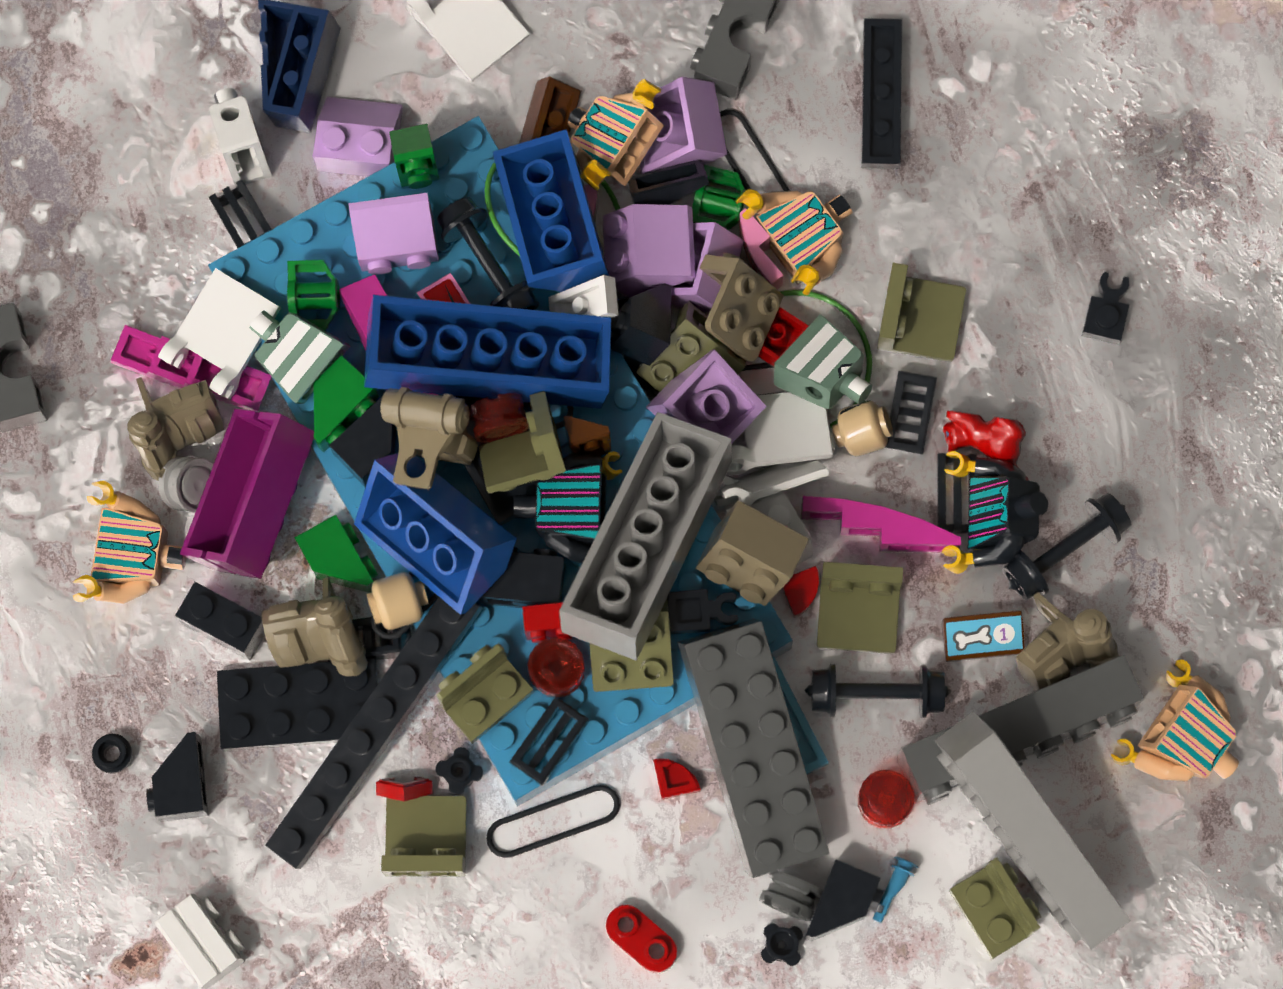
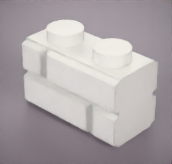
M193 893L177 904L175 908L158 918L154 923L202 989H209L244 962V959L239 954L244 949V946L231 929L224 933L216 920L221 917V914L208 897L201 901Z

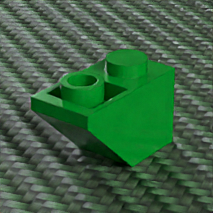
M428 124L389 131L401 187L409 186L411 189H420L431 185L434 180H439Z
M342 355L313 383L314 439L318 448L323 452L330 447L329 445L376 403L375 400L379 397L376 388L364 387L365 377Z
M334 515L294 537L317 579L322 580L329 577L331 583L367 593L372 592V584L374 583L372 579L379 575L368 555L362 558L359 557L354 545L360 541L349 521L342 525L337 515Z

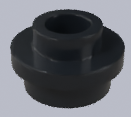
M106 734L100 737L93 746V762L97 768L105 773H119L130 764L133 753L132 747L123 736L119 734ZM113 747L118 748L120 751L119 757L115 761H108L106 758L107 751Z

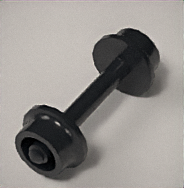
M470 197L450 203L437 217V221L443 230L441 238L446 243L464 238L500 294L489 306L536 310L539 307V302L533 293L535 288L529 287L527 281L513 286L477 231V228L488 217L486 209L478 208Z
M1109 493L1096 500L1092 498L1086 500L1085 507L1092 520L1034 561L1020 550L1013 560L1003 567L1004 575L1009 582V589L1015 590L1026 601L1037 592L1046 595L1049 592V588L1042 576L1044 572L1099 533H1102L1114 544L1120 542V535L1132 525L1125 511V505L1120 504Z
M830 664L827 669L812 670L811 685H808L804 690L811 697L812 711L826 712L830 718H835L836 699H919L920 717L926 718L929 713L944 712L945 697H948L952 692L945 685L944 671L930 670L926 665L920 666L919 683H836L835 664Z

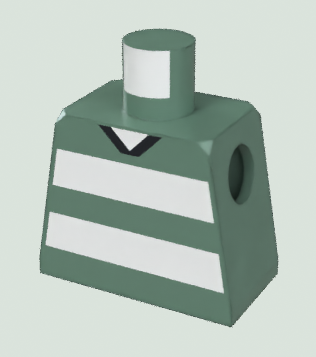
M263 310L249 327L265 341L255 353L256 359L296 404H304L314 392L313 383L350 348V345L295 313L289 312L281 322H278L268 312Z
M819 315L774 363V385L825 409L832 408L843 395L861 404L867 399L872 390V384L860 377L863 372L864 355L862 351L822 315Z

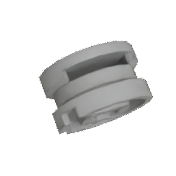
M177 456L169 460L163 467L165 472L158 482L161 499L167 506L175 510L196 512L214 464L204 458Z

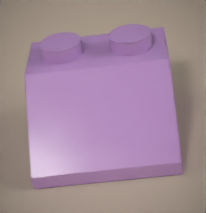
M680 77L661 87V92L657 93L654 97V108L652 110L646 109L664 127L640 163L641 174L699 159L702 160L703 165H706L727 155L714 82Z
M327 97L318 118L313 150V159L317 171L368 177L394 163L389 131L400 129L403 105Z
M428 193L348 203L357 258L362 272L368 271L370 274L379 275L392 271L393 267L407 266L409 269H423L429 267L431 262L439 261L434 218Z
M632 204L603 215L604 258L609 275L615 277L616 292L630 298L664 283L673 287L696 278L692 207L688 205Z
M716 222L693 223L696 278L672 287L671 306L682 308L690 301L702 312H710L721 285L700 269L705 254L722 256L723 253H730L740 257L744 240Z
M715 349L708 352L672 379L646 406L655 416L657 412L729 437L731 438V443L767 407Z

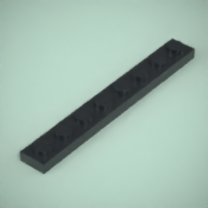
M438 597L265 845L295 869L303 867L484 607L476 602L466 613L460 615L443 599Z

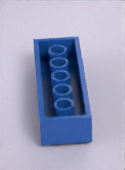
M373 295L368 312L364 387L377 389H400L401 387H407L414 392L443 395L447 393L454 396L531 402L529 395L545 391L549 404L601 409L609 393L611 317Z

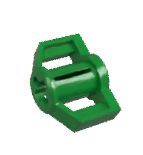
M704 165L709 182L733 187L737 193L708 185L698 189L692 206L693 223L716 222L729 231L739 223L740 212L744 207V203L736 204L735 202L745 192L741 179L737 172ZM700 212H705L729 219L723 222L699 215Z
M325 260L287 261V303L289 312L299 315V310L332 309L327 319L308 320L327 331L340 309L338 279L334 276ZM326 272L331 282H298L297 273ZM302 294H330L329 297L301 298Z

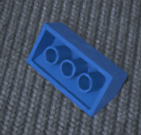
M567 129L493 151L494 161L528 286L563 292L602 275L610 276L584 182L581 178L577 157Z
M399 453L375 459L354 525L460 615L466 613L505 572L516 538L436 472L432 488L429 490L397 485L393 482ZM417 456L411 458L406 466L407 474L411 478L420 477L426 469V464Z

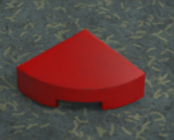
M817 566L793 574L791 579L782 587L794 618L807 611L817 595L819 587Z
M653 759L662 800L701 792L696 777L686 767L670 759Z
M395 777L376 781V795L403 802L433 794V783L429 778L414 777V781L406 783L395 781Z

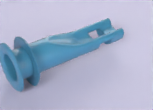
M894 857L898 862L896 865L891 864L894 871L879 903L884 908L882 913L876 912L872 918L874 921L882 923L892 899L905 886L908 877L915 876L911 871L913 867L918 868L917 865L903 858Z

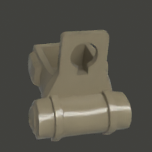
M142 377L136 379L146 410L138 412L130 418L127 423V430L130 441L137 448L141 456L142 466L152 479L159 481V478L163 477L165 472L163 467L169 460L177 457V451L196 442L198 444L205 442L224 430L215 395L209 389L206 380L176 389L152 402Z
M401 387L400 389L388 388L384 393L380 406L381 415L385 422L397 426L399 439V454L393 477L395 484L429 490L432 488L438 460L471 465L478 445L476 440L467 433L466 427L469 423L470 415L465 399L456 398L452 394L447 393L444 396L414 392L407 387ZM416 455L424 458L426 462L425 472L417 478L409 477L406 471L408 461Z
M329 577L322 579L323 598L321 600L303 602L291 600L262 610V624L267 644L280 668L300 666L307 663L311 664L320 660H331L339 674L344 676H357L366 669L368 664L365 656L366 651L357 636L352 621V613L344 599L335 595Z
M1039 592L1033 596L1038 611L1052 624L1015 658L1023 679L1036 691L1071 677L1070 672L1083 663H1087L1089 667L1093 668L1119 657L1118 646L1111 632V624L1103 612L1097 609H1086L1079 613L1073 621Z

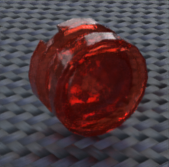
M498 394V398L492 400L484 398L471 405L469 415L471 421L476 423L473 431L477 442H493L521 434L529 428L527 418L523 417L521 409L524 407L521 394Z
M553 637L543 640L534 647L529 655L528 670L532 684L540 693L547 697L555 698L556 696L561 698L571 695L579 688L584 680L585 665L582 653L574 643L564 638Z
M879 770L870 774L863 781L857 796V807L862 818L869 825L879 829H891L901 825L909 817L914 805V790L910 781L901 773L893 770Z

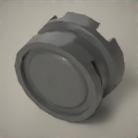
M780 871L771 872L769 877L772 878L774 883L770 882L768 890L762 891L759 901L779 912L811 922L815 912L812 909L816 897H821L823 890Z

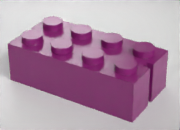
M234 409L180 555L214 571L261 579L264 570L270 562V554L277 535L283 527L284 517L291 498L297 490L298 479L305 460L311 452L314 431L282 414Z

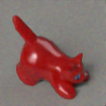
M947 411L946 417L953 421L947 422L943 427L945 441L948 444V453L972 446L988 458L1007 460L1018 467L1017 461L1021 454V442L1026 436L1024 426L1018 420L994 417L991 421L986 422L978 414Z

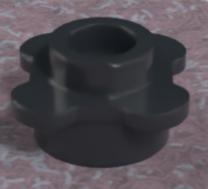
M464 747L456 748L453 756L446 761H439L435 767L436 774L439 777H444L449 784V791L454 795L464 793L465 788L470 786L473 781H480L483 777L482 767L473 763L470 759L469 750ZM458 767L463 769V773L460 775L455 772Z
M775 923L768 924L763 931L766 937L765 948L761 951L762 959L766 963L782 961L786 962L788 966L798 964L801 959L798 946L799 941L803 938L802 930L797 926L786 928L778 927ZM780 941H784L786 943V947L781 949L779 948L778 943Z

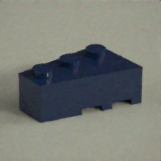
M258 0V9L261 14L259 37L260 44L262 45L263 65H261L263 111L276 127L311 133L341 27L329 10L273 0Z

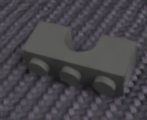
M719 0V3L723 4L718 16L712 14L705 30V36L709 37L704 49L697 48L691 62L690 69L694 70V79L714 82L716 93L737 100L751 68V53L735 47L730 38L734 33L742 29H753L765 34L779 0Z
M14 302L0 306V431L2 433L47 421L39 384L33 376L28 375L20 378L4 376V365L7 359L16 352L30 349L21 312Z

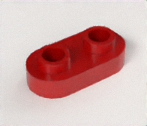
M621 905L610 912L606 920V930L609 938L641 967L651 973H662L673 966L677 957L676 944L659 926L639 909L631 905ZM629 918L633 921L634 927L630 932L620 931L618 923L621 919ZM659 944L664 948L665 953L660 959H654L649 955V949L652 945Z

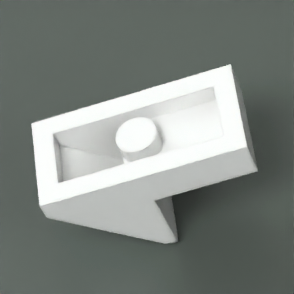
M602 275L548 297L550 312L611 318L619 315L615 277Z

